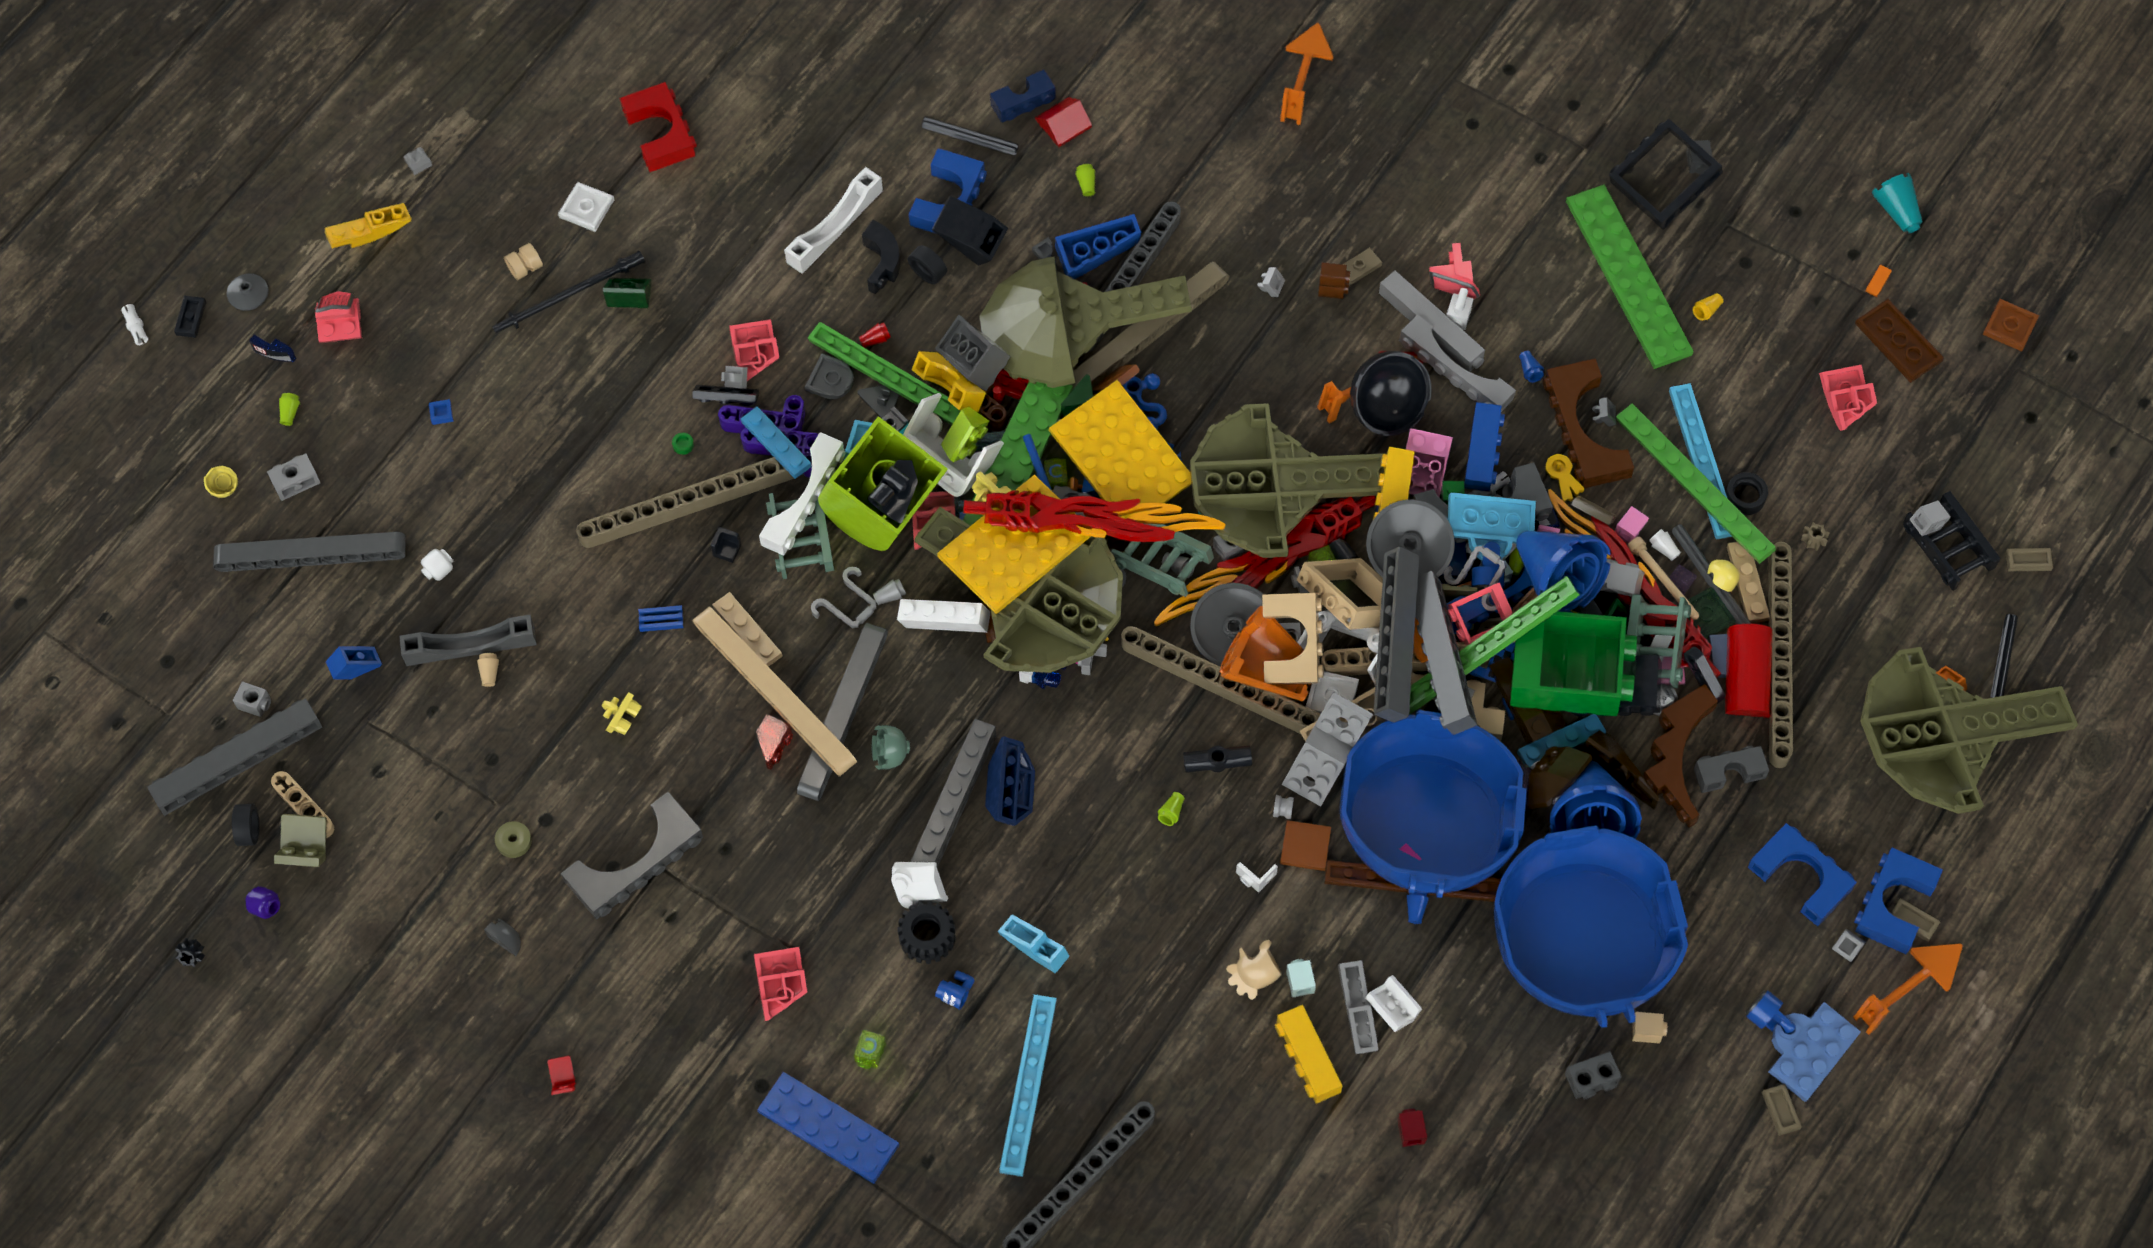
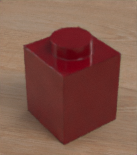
M1412 1108L1399 1113L1397 1121L1402 1147L1425 1144L1427 1134L1422 1110L1416 1111V1109Z

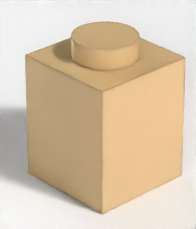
M1635 1012V1022L1632 1023V1041L1660 1043L1662 1037L1667 1035V1022H1663V1014Z

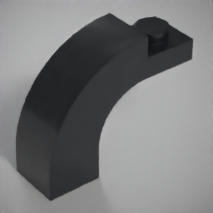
M872 220L862 234L863 246L876 252L881 257L879 265L867 280L868 290L876 295L879 289L885 287L887 280L895 282L900 270V255L897 241L892 232L884 225Z

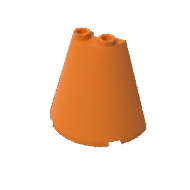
M1260 606L1245 622L1247 625L1241 632H1238L1222 661L1220 676L1303 702L1309 693L1307 684L1270 685L1264 683V661L1292 660L1298 657L1304 649L1275 618H1264L1263 606Z

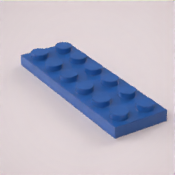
M784 1072L757 1109L758 1113L873 1184L899 1147V1142Z

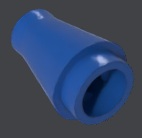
M1530 351L1522 352L1519 355V359L1521 360L1524 378L1531 383L1541 380L1544 376V368L1532 356Z
M1415 891L1414 894L1409 893L1407 895L1409 923L1422 924V918L1429 900L1427 893Z

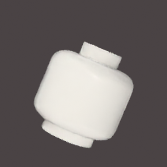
M433 549L421 560V565L423 566L421 572L429 580L434 578L440 581L452 571L453 565L451 563L454 561L445 550Z

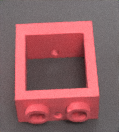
M1500 583L1493 584L1447 605L1449 608L1447 612L1451 622L1455 621L1458 628L1456 634L1461 643L1464 642L1465 645H1469L1492 628L1470 637L1457 608L1458 606L1490 593L1502 621L1513 614Z

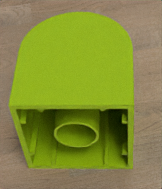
M878 416L828 480L818 497V502L826 516L848 536L869 548L885 551L904 529L948 468ZM897 460H912L918 483L903 522L899 524L874 507L869 502L868 496L878 486L882 477Z

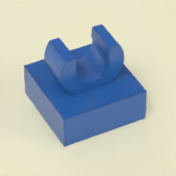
M450 399L429 403L432 425L454 422Z

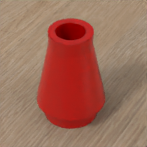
M884 322L881 324L877 323L863 335L859 336L864 348L887 342V339L891 338Z

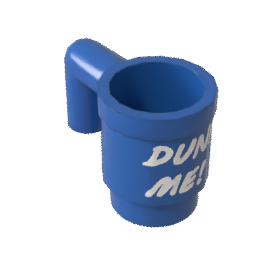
M957 970L954 979L963 982L962 986L951 981L942 980L935 996L940 998L942 1002L960 1010L964 1006L969 990L975 980L974 977Z

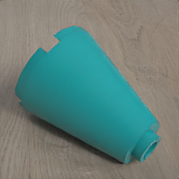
M1907 173L1906 177L1903 174L1895 176L1881 184L1883 188L1880 190L1875 188L1872 191L1874 198L1903 232L1913 233L1920 229L1922 218L1910 173Z

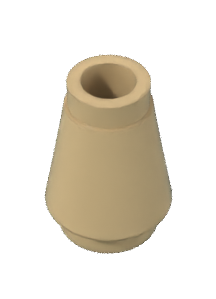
M494 653L480 654L477 663L482 686H495L499 659H497V655Z

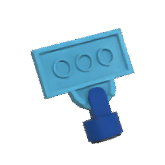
M1450 493L1448 499V521L1453 529L1454 538L1468 539L1469 548L1472 552L1475 547L1483 545L1484 548H1489L1502 559L1508 555L1512 549V543L1516 544L1517 537L1521 533L1535 530L1536 501ZM1479 552L1477 558L1482 561V566L1472 568L1471 586L1478 588V591L1490 585L1499 568V564L1493 563L1483 556L1481 552ZM1505 570L1498 581L1502 589H1504Z

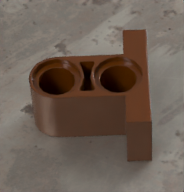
M991 385L985 391L986 394L981 404L985 405V407H980L978 413L989 420L988 428L992 431L1000 432L1007 426V415L1004 407L992 399L994 385ZM1000 417L1001 419L994 420L993 418Z

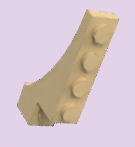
M1412 672L1411 685H1413L1415 682L1423 678L1425 675H1419ZM1478 680L1467 681L1468 687L1475 690L1471 701L1477 726L1488 731L1501 742L1505 710H1500L1497 707L1483 708L1486 683H1481Z

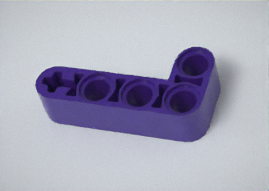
M789 396L785 400L783 412L760 409L778 429L802 431L805 407L804 401L800 396ZM732 405L721 407L718 412L721 428L727 432L741 434L742 430L746 428L741 423V418L754 408ZM790 425H794V426H795V427H793V428H787V427L790 426Z
M747 428L742 430L740 434L742 446L747 453L773 456ZM779 429L792 443H797L795 445L797 449L812 463L810 446L813 445L819 434ZM812 467L803 473L807 478L811 476Z

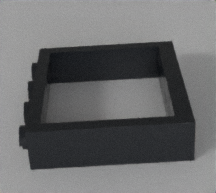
M1667 119L1665 122L1658 124L1655 132L1650 137L1646 136L1635 151H1630L1620 165L1614 166L1609 177L1610 182L1664 230L1722 175L1723 171L1720 163L1675 123ZM1671 132L1709 167L1660 213L1624 181L1622 177Z

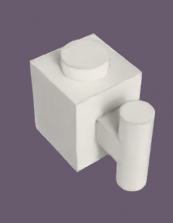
M1461 288L1459 295L1453 293L1447 317L1461 329L1466 330L1474 298L1467 297L1468 290Z

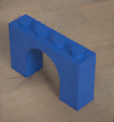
M938 148L931 163L932 176L957 184L962 189L958 200L972 206L973 199H977L979 195V185L981 182L984 183L987 171L984 170V162ZM916 198L909 212L910 226L935 233L931 229L944 205Z
M1786 823L1751 859L1748 868L1764 882L1781 865L1789 861H1802L1814 868L1819 876L1820 887L1805 902L1800 912L1818 927L1853 890L1857 882L1849 872L1839 868L1831 857L1821 853L1816 844L1802 837L1797 828L1790 827Z
M1891 848L1888 854L1883 853L1879 862V866L1882 869L1880 873L1875 872L1870 884L1874 888L1872 892L1867 891L1862 904H1865L1866 907L1864 911L1859 910L1854 923L1858 925L1855 932L1907 954L1919 927L1893 916L1883 903V891L1891 886L1902 885L1931 897L1943 869Z

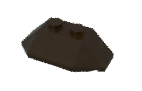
M1553 746L1547 749L1545 755L1529 773V808H1542L1551 805L1553 799L1564 793L1576 781L1593 759L1592 756L1585 751L1568 746Z

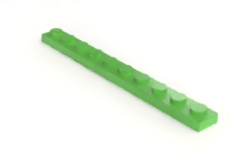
M819 322L809 335L808 340L916 405H919L922 399L940 393L942 397L933 413L948 424L953 425L959 415L960 410L948 401L946 395L825 324Z
M1633 404L1616 416V420L1759 564L1776 551V547Z
M1567 576L1459 651L1465 676L1580 596L1572 581ZM1428 673L1411 685L1409 715L1437 696L1430 683V680L1433 679L1432 674Z

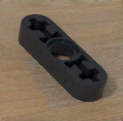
M1693 646L1684 653V658L1699 686L1701 687L1705 684L1718 700V703L1725 699V693L1704 654L1697 647Z

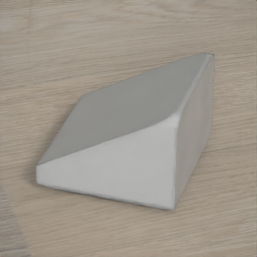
M1846 929L1832 949L1852 962L1866 942Z

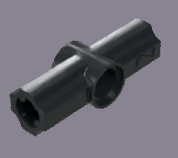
M1250 745L1229 748L1213 746L1210 750L1183 752L1186 773L1207 770L1222 772L1226 768L1252 766ZM1218 756L1223 760L1216 762L1212 758Z

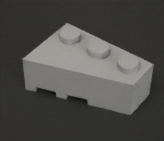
M1607 559V562L1611 564L1610 570L1600 591L1631 597L1632 594L1639 595L1644 577V572L1639 568V565L1633 563L1623 565L1618 564L1615 560Z

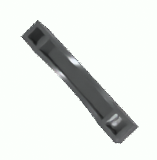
M531 615L508 618L494 626L468 633L430 634L419 632L400 636L401 656L406 666L537 645L535 626Z

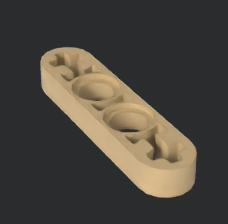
M280 771L272 776L271 784L280 797L297 815H304V811L312 807L315 809L313 816L326 817V838L330 837L334 832V825L330 818L287 772ZM280 779L285 781L289 787L287 791L278 783ZM301 793L302 797L299 801H290L292 794Z

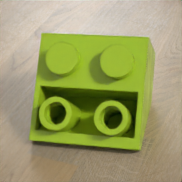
M970 407L960 411L941 443L942 448L952 462L960 459L963 460L965 457L974 454L977 449V441L979 438L982 439L988 431L986 426L989 420Z

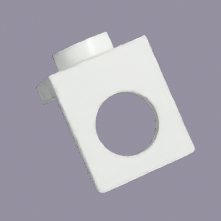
M1239 862L1236 873L1247 887L1252 886L1257 892H1260L1277 874L1278 866L1274 864L1259 879Z

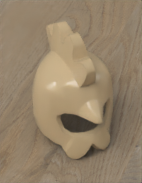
M1265 940L1260 944V952L1255 957H1249L1241 947L1239 951L1240 958L1237 964L1227 966V972L1232 974L1228 979V984L1231 986L1238 985L1237 994L1243 995L1248 993L1249 999H1254L1258 994V989L1272 984L1282 975L1274 957L1269 951V947L1272 944L1270 940Z

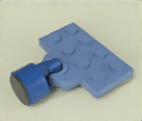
M1764 990L1748 1008L1746 1017L1760 1029L1766 1026L1773 1032V1039L1771 1041L1781 1056L1768 1072L1806 1102L1861 1032L1825 1002L1821 1004L1811 1018L1797 1013L1784 1016L1779 1011L1783 1002L1769 990Z

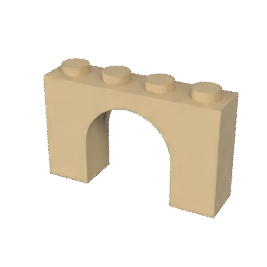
M1316 593L1262 595L1264 618L1297 619L1304 625L1308 637L1307 645L1298 657L1284 661H1264V683L1270 685L1320 683V678L1324 677L1323 665H1320L1319 656H1323V643L1319 642V634L1323 633L1322 620H1319L1318 612L1322 611V599L1318 598Z

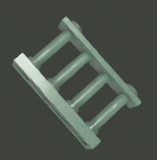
M773 493L769 494L770 502H766L768 515L776 516L778 511L787 510L797 500L775 503ZM818 498L815 502L816 514L806 517L804 526H818L819 533H815L814 536L796 538L792 548L817 544V546L821 545L822 552H818L817 555L784 560V555L779 554V559H775L777 572H782L783 579H787L786 568L816 563L824 564L826 572L834 571L825 513L819 505Z
M1147 524L1156 527L1166 526L1164 524ZM1179 531L1175 532L1174 539L1154 542L1141 561L1131 557L1141 542L1131 541L1123 553L1115 549L1111 551L1118 567L1126 568L1168 588L1171 593L1175 595L1180 594L1184 597L1188 595L1185 580L1198 562L1203 561L1210 564L1214 559L1211 546ZM1167 544L1174 548L1158 570L1149 566L1163 545ZM1181 553L1191 555L1192 557L1177 578L1166 574Z
M1632 594L1627 634L1637 635L1636 655L1672 657L1671 670L1662 669L1661 678H1670L1669 682L1673 688H1678L1679 681L1683 679L1681 660L1686 620L1690 618L1691 605L1688 604L1685 597H1680L1679 606L1648 605L1641 595ZM1647 613L1678 615L1676 627L1646 626L1643 623V615ZM1644 634L1675 636L1674 648L1642 647L1640 638ZM1636 656L1635 662H1623V674L1634 675V681Z

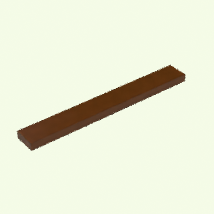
M1327 860L1324 884L1408 893V889L1390 883L1380 877L1366 864ZM1489 877L1472 887L1443 893V896L1495 902L1501 878ZM1427 893V895L1436 896V893Z

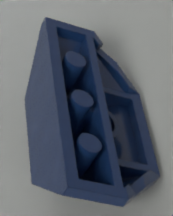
M1003 736L988 764L985 807L995 821L1015 826L1033 811L1035 769L1024 750L1023 742Z

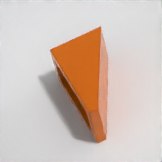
M1880 264L1865 292L1877 297L1889 279L1892 270Z
M1945 665L1936 672V674L1947 680L1949 678L1963 686L1964 691L1967 690L1965 677Z

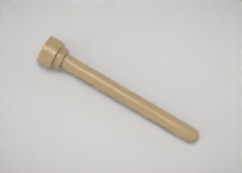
M1640 536L1630 541L1627 546L1632 554L1642 558L1679 603L1680 597L1685 596L1646 551L1645 541ZM1691 605L1690 617L1696 620L1699 618V613Z

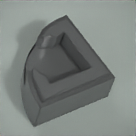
M1049 237L1032 247V252L1038 259L1052 257L1053 247Z

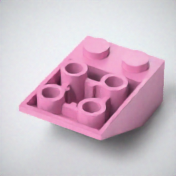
M1410 428L1406 450L1415 452L1409 494L1414 495L1434 489L1438 497H1440L1453 437Z

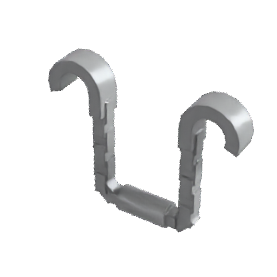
M1483 545L1477 546L1471 553L1457 579L1451 576L1453 570L1451 566L1447 567L1444 571V578L1451 585L1461 583L1479 552H1481L1483 556L1500 566L1489 586L1498 583L1505 568H1507L1506 562L1489 548H1484ZM1490 593L1483 595V607L1488 611L1497 610L1496 606L1491 605L1489 602Z
M848 567L845 569L843 581L847 587L855 591L856 594L871 605L864 609L856 618V621H852L829 601L821 598L816 599L811 604L812 615L816 619L819 618V612L816 609L819 606H824L851 628H859L858 626L863 624L874 613L876 601L848 579V576L851 574L861 576L859 568Z

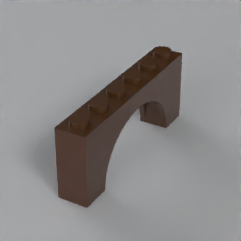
M1596 358L1547 369L1545 378H1543L1544 389L1548 390L1550 394V406L1556 411V424L1558 427L1561 426L1563 432L1562 441L1569 449L1568 458L1575 466V478L1578 482L1580 481L1584 488L1632 478L1634 465L1628 449L1612 450L1602 447L1593 442L1579 425L1576 415V405L1579 399L1586 392L1600 386L1602 375Z

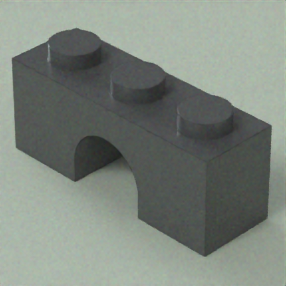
M1747 746L1737 752L1725 751L1715 757L1703 756L1696 761L1694 772L1701 793L1723 789L1726 782L1724 774L1726 770L1739 772L1744 783L1766 779L1769 767L1761 746Z

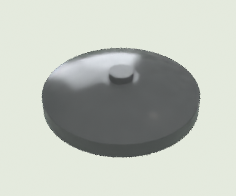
M1408 499L1392 503L1377 514L1369 527L1366 546L1369 560L1381 577H1383L1385 553L1397 547H1402L1419 555L1418 576L1433 571L1439 577L1444 573L1452 560L1455 538L1450 522L1438 508L1421 500Z
M1226 583L1212 588L1199 599L1191 616L1190 632L1195 648L1205 660L1221 667L1222 661L1238 632H1241L1247 625L1245 622L1258 607L1263 606L1262 595L1264 594L1246 584Z

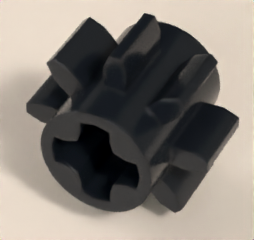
M185 938L175 948L179 952L176 959L183 966L192 965L195 967L205 956L201 953L204 946L197 939L188 940Z

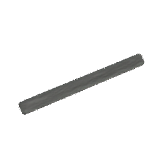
M1683 525L1675 526L1672 530L1673 535L1735 624H1752L1730 592L1719 588L1713 583L1714 574L1707 573L1710 565Z

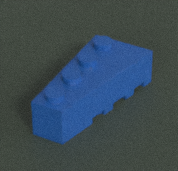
M1135 214L1055 237V248L1064 274L1073 279L1079 278L1138 244L1141 238V231Z
M1476 402L1464 488L1490 492L1491 484L1495 485L1497 472L1493 471L1494 465H1498L1500 455L1499 452H1496V446H1501L1502 433H1498L1499 426L1503 427L1505 414H1501L1502 406Z

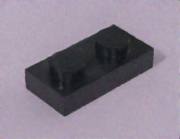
M184 296L174 330L176 336L197 338L206 306L205 298Z

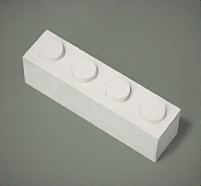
M901 599L897 620L906 628L987 632L991 612L982 603Z

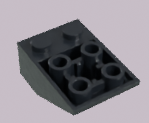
M949 196L931 230L979 266L992 260L1008 227L994 216Z

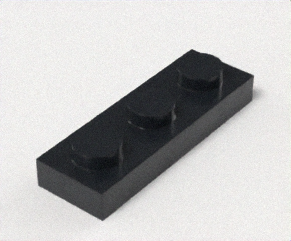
M696 385L693 389V399H699L700 402L716 400L722 404L740 402L741 405L749 406L756 403L759 398V389Z

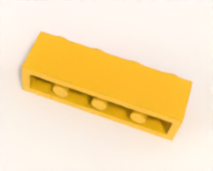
M1389 447L1387 454L1382 455L1381 467H1384V473L1379 475L1378 486L1382 487L1381 493L1377 492L1375 505L1379 506L1378 512H1374L1373 520L1388 505L1397 501L1408 500L1415 451Z
M1300 1005L1277 1015L1276 1031L1280 1037H1284L1287 1043L1285 1044L1289 1057H1294L1297 1063L1294 1065L1295 1070L1300 1078H1304L1306 1082L1304 1087L1309 1098L1313 1097L1315 1103H1319L1341 1093L1342 1084L1304 1006Z

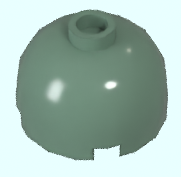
M877 725L874 729L878 730L877 735L872 736L873 761L878 760L879 764L875 767L879 770L893 769L905 760L906 754L910 752V743L906 740L904 733L900 729L890 725Z

